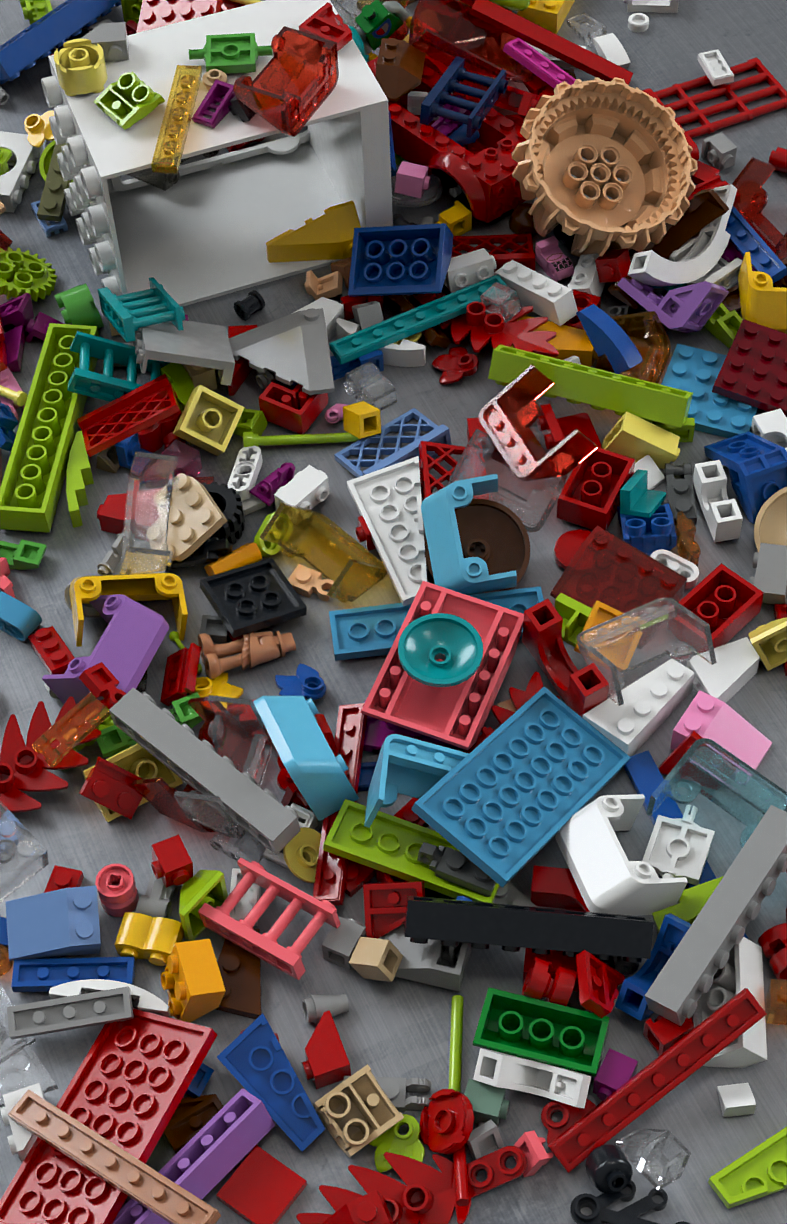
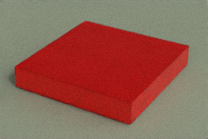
M256 1145L216 1194V1197L250 1224H277L307 1186V1181Z

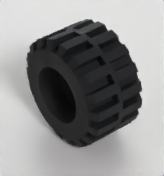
M212 482L211 484L201 483L228 520L211 537H217L218 540L227 539L232 545L235 544L236 538H241L242 531L245 528L240 495L236 494L235 489H228V485L224 483L218 485L217 482Z

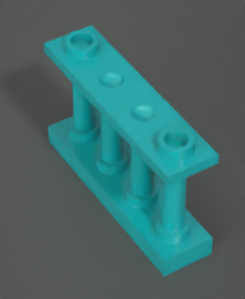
M154 277L149 278L150 289L119 296L113 294L107 287L98 289L101 312L126 342L136 340L135 331H138V328L171 321L179 331L184 330L182 321L185 320V312L183 307L178 305L166 292L163 285L159 284Z
M77 331L70 346V351L80 353L79 368L75 367L68 382L67 391L111 402L142 386L137 384V369L141 370L140 364L136 363L137 354H135V346ZM90 356L104 360L103 374L89 371ZM148 359L146 371L151 372L150 381L162 375L161 368L170 362ZM114 363L127 366V381L113 377Z

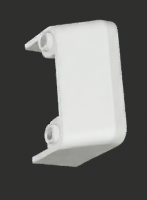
M644 794L600 796L576 812L555 835L558 846L590 912L630 916L652 915L653 912L676 905L688 883L686 877L659 878L655 869L649 863L629 861L614 832L631 830L645 801Z

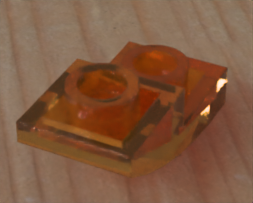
M680 511L677 513L675 527L677 550L680 557L694 563L698 567L701 551L697 542L694 541L696 527L693 521Z

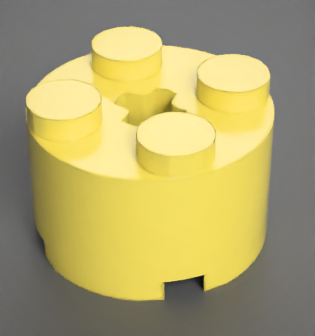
M73 39L63 43L64 48L58 51V48L54 52V62L60 87L65 90L67 96L100 93L104 90V84L107 81V70L101 45L98 43L97 46L91 44L89 39Z

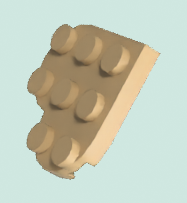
M181 473L156 495L155 503L158 505L161 518L149 529L148 538L151 540L150 544L153 552L164 561L177 560L180 562L189 557L228 520L206 488L195 478Z

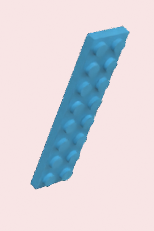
M541 586L468 595L523 614L525 610L544 600ZM402 603L329 611L335 661L388 655L412 604L403 606ZM523 629L519 639H522Z

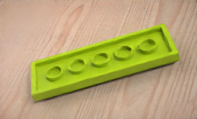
M347 799L344 800L324 842V851L409 882L424 881L425 888L453 898L465 896L474 902L493 903L500 886L496 883L491 896L487 897L436 877L435 872L429 869V865L417 861L418 852L423 842L459 851L437 831L378 811L370 828L365 827L366 806Z

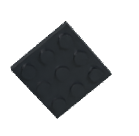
M272 558L200 579V589L233 638L305 616L307 613L306 605Z

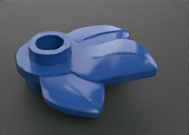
M300 663L298 665L296 676L275 675L276 684L281 689L279 696H304L307 699L316 700L326 694V685L323 679L319 677V673L305 664Z

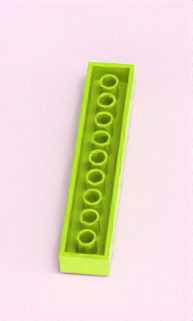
M49 323L0 487V529L50 533L66 476L70 450L76 432L79 429L77 419L82 417L87 400L86 395L67 391L71 375L75 367L79 368L80 353L70 351V346L77 331L99 337L97 326ZM90 356L89 371H95L98 358Z

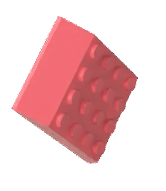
M423 581L361 713L469 750L479 738L481 729L486 722L515 655L523 629L524 614ZM434 613L451 614L466 620L477 630L483 643V658L478 670L472 677L455 686L432 687L416 681L407 674L399 660L398 643L404 629L417 618Z

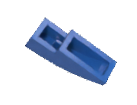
M592 304L576 313L598 357L606 354L616 374H620L644 361L625 331L599 307Z

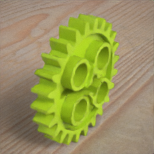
M8 247L7 251L0 248V296L5 294L6 299L9 300L11 297L17 298L25 293H29L31 299L37 302L38 297L45 299L46 295L50 296L51 291H54L57 275H55L56 270L51 269L52 264L45 263V258L38 259L37 253L30 255L29 250L21 252V249L17 248L16 251H13Z

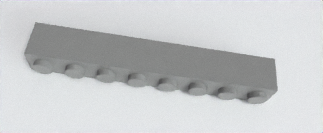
M133 687L109 709L114 725L274 854L277 855L300 832L299 816L292 807L281 805L269 789L265 788L262 790L256 785L255 779L249 773L244 772L242 774L236 769L235 764L230 758L225 755L223 757L218 755L214 747L207 740H199L188 725H180L175 721V717L168 709L163 708L161 710L156 706L155 701L149 694L145 692L141 694Z
M772 805L769 807L645 994L649 1010L679 1026L683 1024L686 1018L692 1017L697 1008L698 999L702 993H707L711 988L713 976L719 968L722 969L729 959V952L734 944L741 942L750 919L754 920L759 914L761 902L765 896H770L774 891L776 879L780 873L787 871L786 811Z

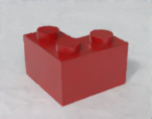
M271 382L258 398L259 407L267 421L298 434H305L329 403L328 393L309 395L302 392L303 386L297 384L291 390Z

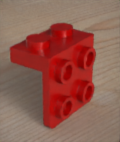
M550 403L540 405V416H537V426L539 431L543 433L546 448L550 450L554 462L581 456L587 444L599 448L602 447L587 413L556 418Z

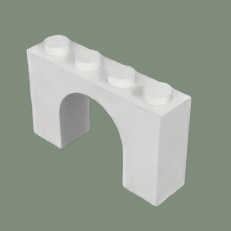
M0 131V148L12 151V156L7 164L14 166L9 172L0 175V201L6 207L5 212L14 213L17 205L21 203L24 190L29 186L31 175L36 171V165L43 152V147H33L27 140V134Z

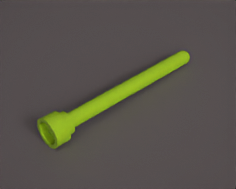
M253 431L243 432L244 447L346 443L360 440L348 432L258 436V434H253Z

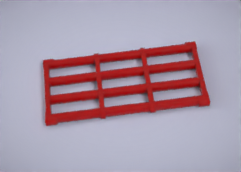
M757 57L730 67L734 75L754 68L759 72L757 75L730 84L717 85L718 88L690 97L684 91L711 83L707 75L680 84H674L671 87L654 92L659 99L676 94L680 100L665 106L670 107L673 111L687 107L691 112L675 118L680 125L696 120L702 125L686 131L691 139L705 134H712L714 131L746 120L750 121L755 117L787 108V91ZM764 81L770 85V87L740 97L734 93V91ZM774 94H778L781 97V100L751 110L745 106L747 103ZM722 95L729 99L701 110L695 105ZM735 107L740 112L712 123L706 118Z

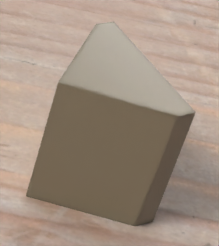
M115 445L99 452L96 468L111 473L118 471L120 465Z

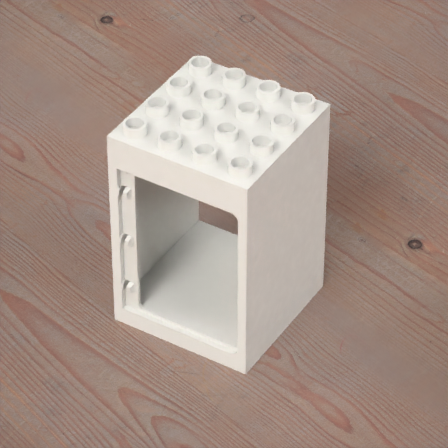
M265 0L128 35L129 60L105 62L107 81L104 84V90L111 83L117 82L123 73L133 71L141 81L154 92L159 93L165 102L159 104L146 117L125 130L93 102L102 92L67 96L65 90L60 87L54 55L48 56L52 76L41 79L42 88L49 108L58 106L54 108V116L49 117V122L56 144L66 143V145L61 146L62 152L56 154L61 175L64 181L73 179V182L69 183V188L64 189L65 199L71 216L79 214L82 216L76 218V224L83 245L95 243L94 247L88 248L96 276L106 273L109 276L101 279L102 288L107 287L113 294L119 296L150 289L149 278L154 277L159 284L163 285V288L178 305L183 307L328 266L330 263L342 260L269 263L267 260L266 242L289 229L297 230L306 225L304 221L309 218L315 220L324 215V210L331 206L353 201L361 228L393 226L388 99L353 38L338 52L320 44V49L305 61L286 52L285 44L299 34V25L327 2L332 5L335 15L338 14L330 0ZM255 33L258 46L272 45L273 56H258L256 72L226 73L227 83L237 86L239 91L243 87L250 85L263 107L250 121L242 122L239 115L234 116L229 111L215 128L193 122L192 117L209 90H207L202 80L203 75L206 73V63L204 59L189 60V49H203L206 44V35ZM205 115V116H204L205 118H208V119H211V118H212L211 116H208V115ZM308 126L306 131L292 136L125 181L120 179V176Z

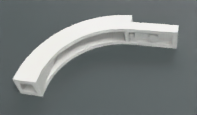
M731 184L713 189L729 207V210L701 229L694 246L682 259L677 262L670 261L661 257L653 250L634 253L627 275L646 285L664 287L689 283L707 274L717 264L729 242L731 235L725 229L737 188Z

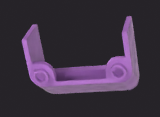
M123 594L100 595L96 600L89 602L107 622L108 626L91 656L74 658L68 664L64 674L44 675L42 680L63 704H65L70 696H73L77 707H85L104 698L101 696L96 699L79 679V676L84 670L102 662L120 682L116 688L127 694L133 687L137 688L169 630V624L162 615Z

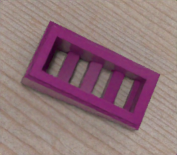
M216 79L193 115V122L215 128L229 113L230 109L228 106L231 105L230 101L239 92L237 86ZM205 115H208V116H211L212 118H211V119H208V118H205L204 116H205Z

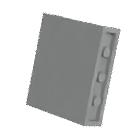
M184 320L182 321L184 330L180 331L171 321L138 328V331H135L136 340L133 341V345H135V354H137L136 363L140 364L141 373L145 374L148 359L213 368L218 371L220 383L231 386L235 360L225 326Z

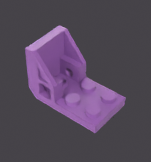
M622 277L617 286L666 327L684 333L700 331L729 293L723 286L707 281L669 290L665 297L661 294L657 296L652 292L654 289L652 286L643 284L633 278L631 280Z

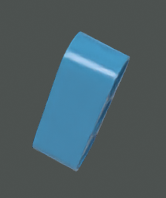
M0 590V630L20 641H25L42 623V618L33 608Z

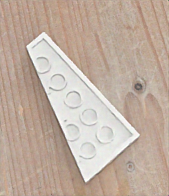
M419 456L347 481V488L360 515L363 516L371 532L372 541L403 606L412 604L422 582H427L424 525L421 512L422 496Z

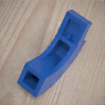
M671 913L664 916L656 942L651 951L650 959L646 960L637 973L624 979L615 1004L616 1008L640 1021L654 1013L648 1008L645 994L692 924Z

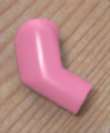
M337 403L329 408L325 413L326 421L332 424L343 419V406L348 404Z

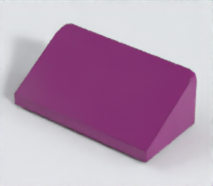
M18 326L4 333L5 341L3 342L6 345L7 366L11 372L21 371L26 338L23 326Z

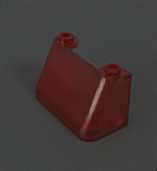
M284 26L273 37L271 42L274 57L253 81L248 75H242L234 83L233 91L240 102L280 132L295 137L337 85L339 78L337 42Z

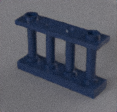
M456 56L421 103L420 123L429 125L433 118H437V116L466 124V137L471 138L475 131L481 128L482 121L500 95L506 92L508 87L506 70L502 69L496 79L466 71V68H464L465 58ZM466 80L489 87V89L484 91L460 84V81ZM458 92L481 100L479 103L451 96V94ZM449 104L472 111V113L465 115L442 108V106Z

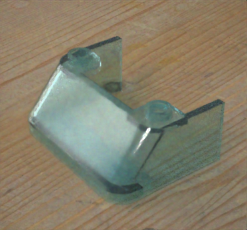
M701 738L692 744L652 793L646 814L652 816L667 796L677 803L688 804L701 793L746 825L740 836V844L743 848L771 805L787 812V792L713 740Z

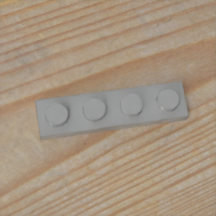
M129 987L7 1007L9 1037L11 1039L134 1019L131 990Z

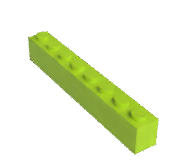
M501 344L493 350L488 379L495 380V383L498 385L509 386L512 384L519 386V389L525 392H533L535 390L543 392L542 395L545 397L557 398L559 396L566 398V401L572 404H581L582 402L590 404V407L596 410L610 409L619 416H623L627 411L650 423L654 421L661 422L663 426L670 429L682 428L687 422L693 396L692 392Z

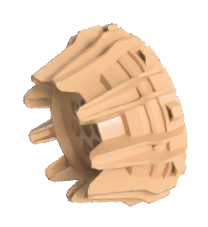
M598 77L589 81L576 79L572 85L564 81L556 85L553 96L542 95L536 107L528 111L523 121L520 134L526 141L518 143L512 153V159L518 162L512 174L520 182L522 199L528 201L536 197L538 198L528 213L533 215L534 228L539 235L545 237L558 224L562 225V232L569 236L575 234L571 254L579 257L596 253L602 257L608 248L610 250L628 248V250L633 249L642 252L650 242L654 244L660 243L667 233L665 223L676 225L690 206L688 198L696 187L690 176L694 175L698 170L697 160L691 158L692 146L687 143L684 129L677 125L674 120L676 113L670 107L665 108L661 106L656 98L643 92L638 87L636 89L625 84L624 79L614 77L611 82L601 80Z

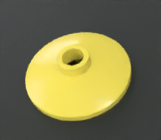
M305 827L300 828V832L283 848V855L288 868L297 878L307 883H314L321 834L314 829Z

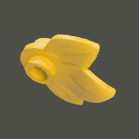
M54 110L47 111L41 116L31 114L25 119V131L28 133L27 140L33 147L39 148L45 140H54L49 122V117L54 116Z
M221 673L215 679L197 677L194 693L198 692L204 705L222 709L228 707V702L237 700L244 691L243 688L227 683L228 673Z

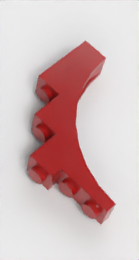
M466 80L460 81V84L484 91L489 89V87ZM508 85L506 92L500 95L494 105L526 116L531 108L536 107L542 96Z

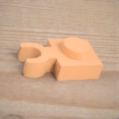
M301 564L297 565L288 578L296 593L310 598L312 593H315L320 600L328 601L329 592L324 590H336V584L333 580H322V573Z

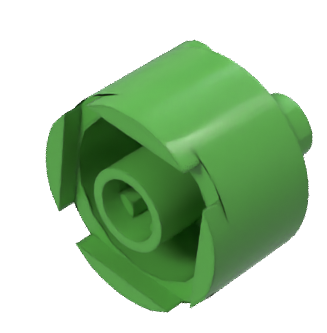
M86 283L54 295L59 308L64 307V310L60 312L65 324L97 326L98 330L104 327L100 313L95 306L94 299Z

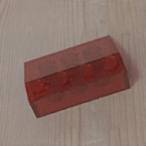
M597 525L574 555L551 591L550 596L556 599L560 593H563L590 608L598 600L645 623L646 626L636 648L641 650L668 616L669 610L682 598L687 578Z

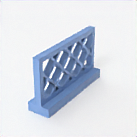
M413 408L382 426L381 433L362 438L334 454L339 464L358 478L419 456L420 460V441L452 445L450 431L444 424L437 426ZM413 418L418 421V424H406V422ZM416 431V436H403L404 432ZM421 431H430L429 433L420 436ZM389 432H399L398 436H386ZM371 443H379L378 448H366V446ZM384 443H396V448H383ZM401 443H410L405 447H401ZM427 451V454L433 459L439 456L434 451ZM350 455H359L356 460L346 459ZM364 455H376V459H363ZM381 455H390L385 459H381ZM361 467H369L363 472L361 471Z

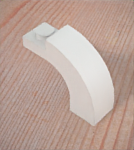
M480 1048L473 1080L494 1087L527 1092L574 1107L585 1108L591 1076Z

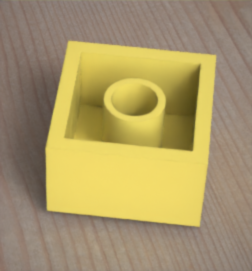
M198 385L192 390L173 434L219 456L225 452L245 407L202 385Z

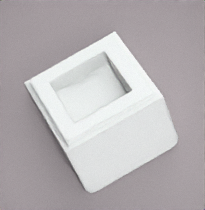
M649 455L644 456L635 463L634 473L638 469L648 471L647 489L652 490L665 481V476Z
M749 1083L717 1086L723 1117L755 1113L756 1101Z

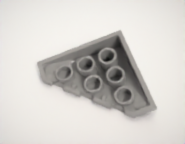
M323 308L297 311L229 338L234 360L238 361L240 357L249 360V367L262 373L266 372V369L276 373L275 379L290 386L293 382H296L303 386L302 392L309 395L335 392Z

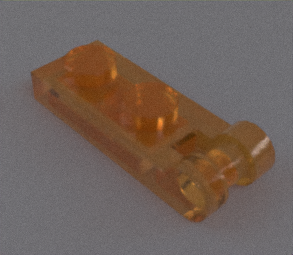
M90 692L33 743L32 747L37 753H42L46 757L45 762L50 767H54L62 761L69 751L111 714ZM56 739L60 744L53 749L50 744Z

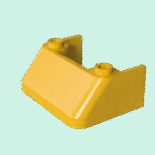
M745 252L738 274L742 319L787 334V288L773 287L772 278L767 273L752 271L750 252Z
M172 573L81 576L71 581L69 595L76 647H82L84 627L82 604H90L89 601L96 600L100 595L123 594L134 601L172 599L177 632L180 641H184L188 612L183 583L177 575Z

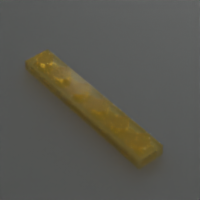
M177 65L151 163L152 172L178 174L202 78V66Z

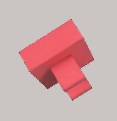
M535 1130L524 1132L513 1145L521 1149L526 1155L527 1167L523 1173L524 1177L535 1175L554 1156L552 1152L547 1153L543 1144L546 1140L543 1137H538Z

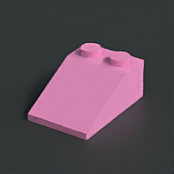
M699 690L673 729L670 749L675 750L694 730L737 766L736 772L730 778L746 786L772 746V742L725 702Z

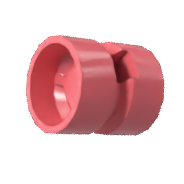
M119 863L110 864L102 868L96 876L95 885L103 910L108 915L114 917H123L125 912H133L137 907L139 895L132 871L127 866Z

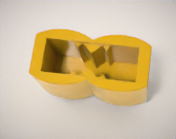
M125 912L114 944L117 953L121 957L134 956L135 961L137 959H148L150 963L156 966H165L167 964V957L171 955L175 943L182 942L184 936L182 923L169 918Z

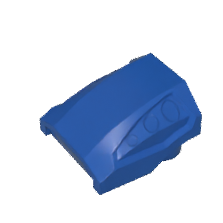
M669 503L660 505L650 518L620 514V506H617L624 549L636 557L651 556L654 551L660 549L670 551L677 545V535Z

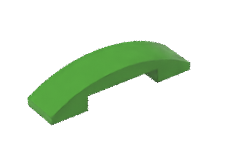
M21 539L19 545L0 541V557L7 558L10 569L39 568L47 546Z
M198 692L173 701V708L169 710L175 717V721L180 725L186 724L190 728H193L208 716ZM116 725L100 730L101 736L96 739L103 757H112L137 744Z

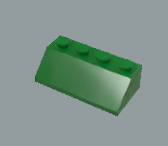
M488 987L473 1046L596 1076L608 1035L610 1017L604 1016L601 1018L591 1012Z

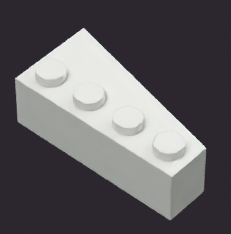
M672 658L583 714L582 718L628 756H633L692 692L695 672Z

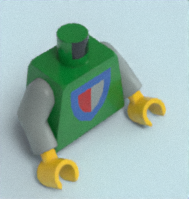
M375 0L370 5L364 6L361 14L355 18L356 30L363 40L365 55H369V61L378 57L372 53V50L375 51L381 45L382 38L388 39L404 24L403 21H406L410 31L413 30L412 25L415 23L422 27L418 18L415 16L410 17V13L397 1H385L383 3L380 0Z

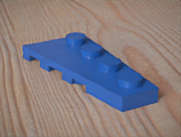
M262 1013L217 1058L250 1094L263 1102L271 1118L303 1152L326 1129L264 1013Z

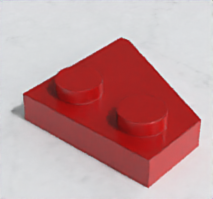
M424 881L363 884L366 937L378 939L404 924L407 895L425 897Z

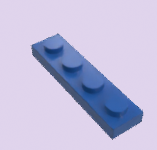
M134 956L14 959L11 988L13 992H45L63 983L87 979L114 980L134 985L136 962Z

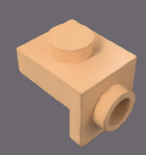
M312 270L307 271L306 282L304 283L306 292L312 295L315 300L321 297L329 299L342 294L343 276L339 271L317 278Z

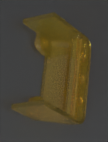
M282 502L260 536L262 540L280 545V551L290 558H294V556L303 558L318 572L322 573L325 578L333 580L334 583L327 595L343 603L347 601L353 602L381 581L387 574L382 561L331 519L316 511Z

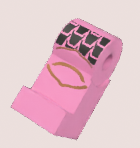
M555 236L536 243L535 261L552 280L558 282L573 276V264L570 258L565 256L558 247V240Z

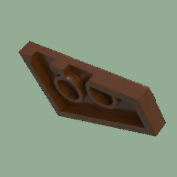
M254 928V931L260 933V929ZM225 939L217 964L226 992L219 1007L215 1010L257 1019L262 1014L261 959Z

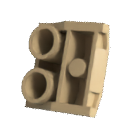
M368 1064L313 1104L321 1121L337 1145L349 1158L404 1118L383 1091Z

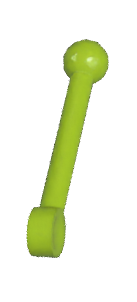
M170 632L169 639L174 641L180 650L185 646L180 641L178 632ZM200 663L197 674L202 672V665Z

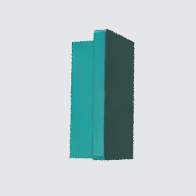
M638 469L620 489V514L650 518L666 499V492L647 489V470Z

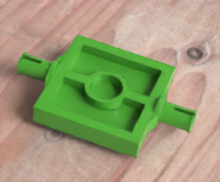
M255 33L206 35V44L203 49H189V60L204 59L206 72L211 69H218L225 73L256 72L258 56H273L272 45L258 46Z

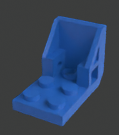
M749 431L704 446L706 457L714 461L720 460L722 465L729 468L732 488L748 521L755 524L756 517L763 504L774 493L787 487L786 449Z

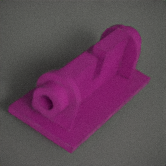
M291 462L283 463L280 468H277L253 487L249 493L270 506L275 502L274 494L277 490L294 478V464Z

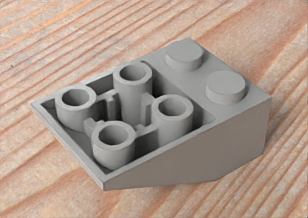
M405 923L382 936L381 939L390 940L403 955L395 977L460 992L472 949L471 943L459 942V946H445L440 944L441 940L429 939L426 944L410 942V937H405L404 935Z

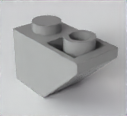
M125 22L100 24L80 38L89 39L91 44L96 46L97 43L101 45L105 62L129 60V45Z

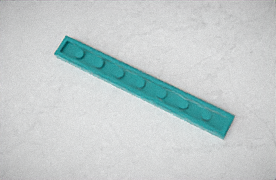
M498 274L333 341L329 343V349L339 363L344 364L467 313V305L471 302L478 301L486 305L510 295V288Z

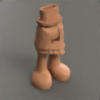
M271 631L251 632L249 635H243L241 639L223 644H214L211 637L206 633L198 634L201 660L203 665L205 664V672L210 679H215L221 673L242 666V670L249 666L251 669L256 665L285 657L286 652L296 651V644L291 632L280 634L279 631H275V634ZM237 653H241V654H238V655H235V656L227 657V656H230V655H234V654H237Z

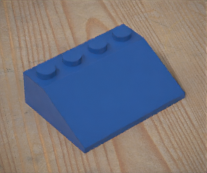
M446 223L354 228L348 296L441 293L452 258L454 235Z

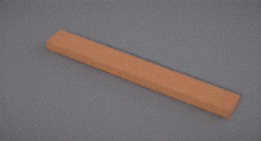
M29 1089L8 1113L11 1120L170 1224H215L221 1217L217 1209Z

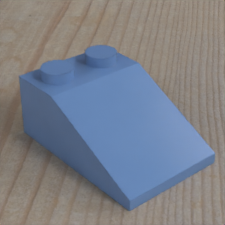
M96 886L64 888L5 901L9 961H14V959H38L100 953L101 939Z

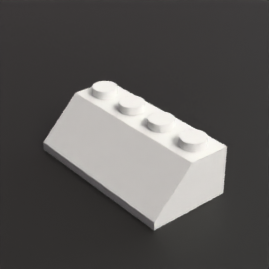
M745 937L742 938L739 944H734L729 952V959L722 969L719 968L713 976L711 988L707 993H702L697 1001V1008L693 1014L694 1028L744 988H748L765 1011L761 946ZM765 1016L703 1066L745 1068L766 1061Z

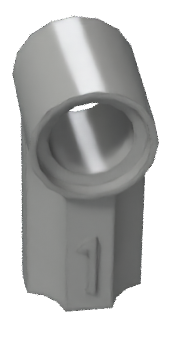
M152 872L146 893L141 895L138 900L136 913L170 919L172 911L171 900L176 885L166 888L162 879H156Z

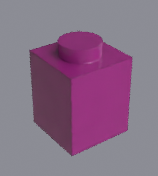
M609 1048L594 1079L593 1093L600 1100L604 1101L636 1075L638 1061Z

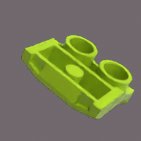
M132 71L123 73L117 82L111 83L93 102L125 130L146 117L159 104L164 103L165 100L159 93L157 94V92H154Z

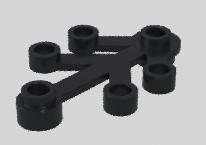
M630 1181L627 1186L632 1190L630 1194H623L620 1191L615 1194L603 1193L597 1197L587 1193L576 1196L571 1203L570 1213L572 1219L577 1224H602V1222L607 1224H658L638 1217L650 1210H663L667 1205L668 1196L663 1189L654 1188L649 1192L648 1196L618 1212L607 1209L606 1207L618 1200L629 1202L635 1197L636 1186L633 1181ZM655 1195L661 1196L663 1202L660 1204L655 1203L652 1197ZM588 1207L592 1210V1214L586 1216L580 1210ZM681 1221V1222H677L676 1224H690V1223Z

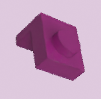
M39 311L35 319L30 318L24 331L28 332L25 341L30 343L33 336L44 341L49 323H64Z

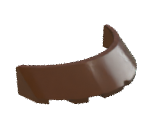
M712 188L699 191L689 201L690 206L676 225L665 223L667 233L660 243L654 244L650 242L644 251L653 250L668 260L673 251L678 250L697 232L725 214L729 207ZM630 249V250H629V256H630V261H631V262H632L634 253H638V251L633 250V249ZM620 281L613 282L607 288L611 295L634 310H637L639 307L637 301L617 286Z

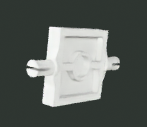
M686 805L682 819H672L658 815L642 861L649 863L657 874L663 876L662 878L686 877L688 883L698 885L715 831L697 825L694 819L698 808L693 806L691 811V805Z

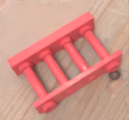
M240 857L237 863L243 878L221 906L214 908L207 903L203 904L198 911L203 925L299 980L306 971L301 960V953L324 922L338 929L340 921L336 912L337 909L329 901H319L268 873L258 862L251 861L250 863ZM253 883L266 889L244 920L240 919L237 921L231 918L230 912ZM276 896L290 902L268 933L261 935L254 931L253 926ZM300 909L313 915L312 920L291 947L287 946V948H284L278 944L277 939Z

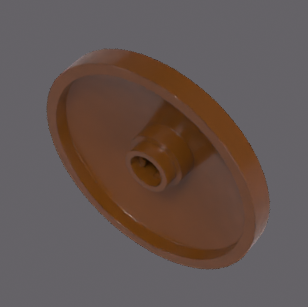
M472 499L471 503L466 507L455 509L463 557H479L483 559L487 564L489 575L516 570L518 585L527 571L530 560L529 536L519 517L506 506L487 499ZM425 539L424 553L426 566L434 581L427 540ZM516 587L495 590L490 592L513 590Z

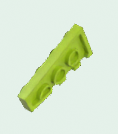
M787 1127L709 1178L708 1184L727 1209L787 1189Z

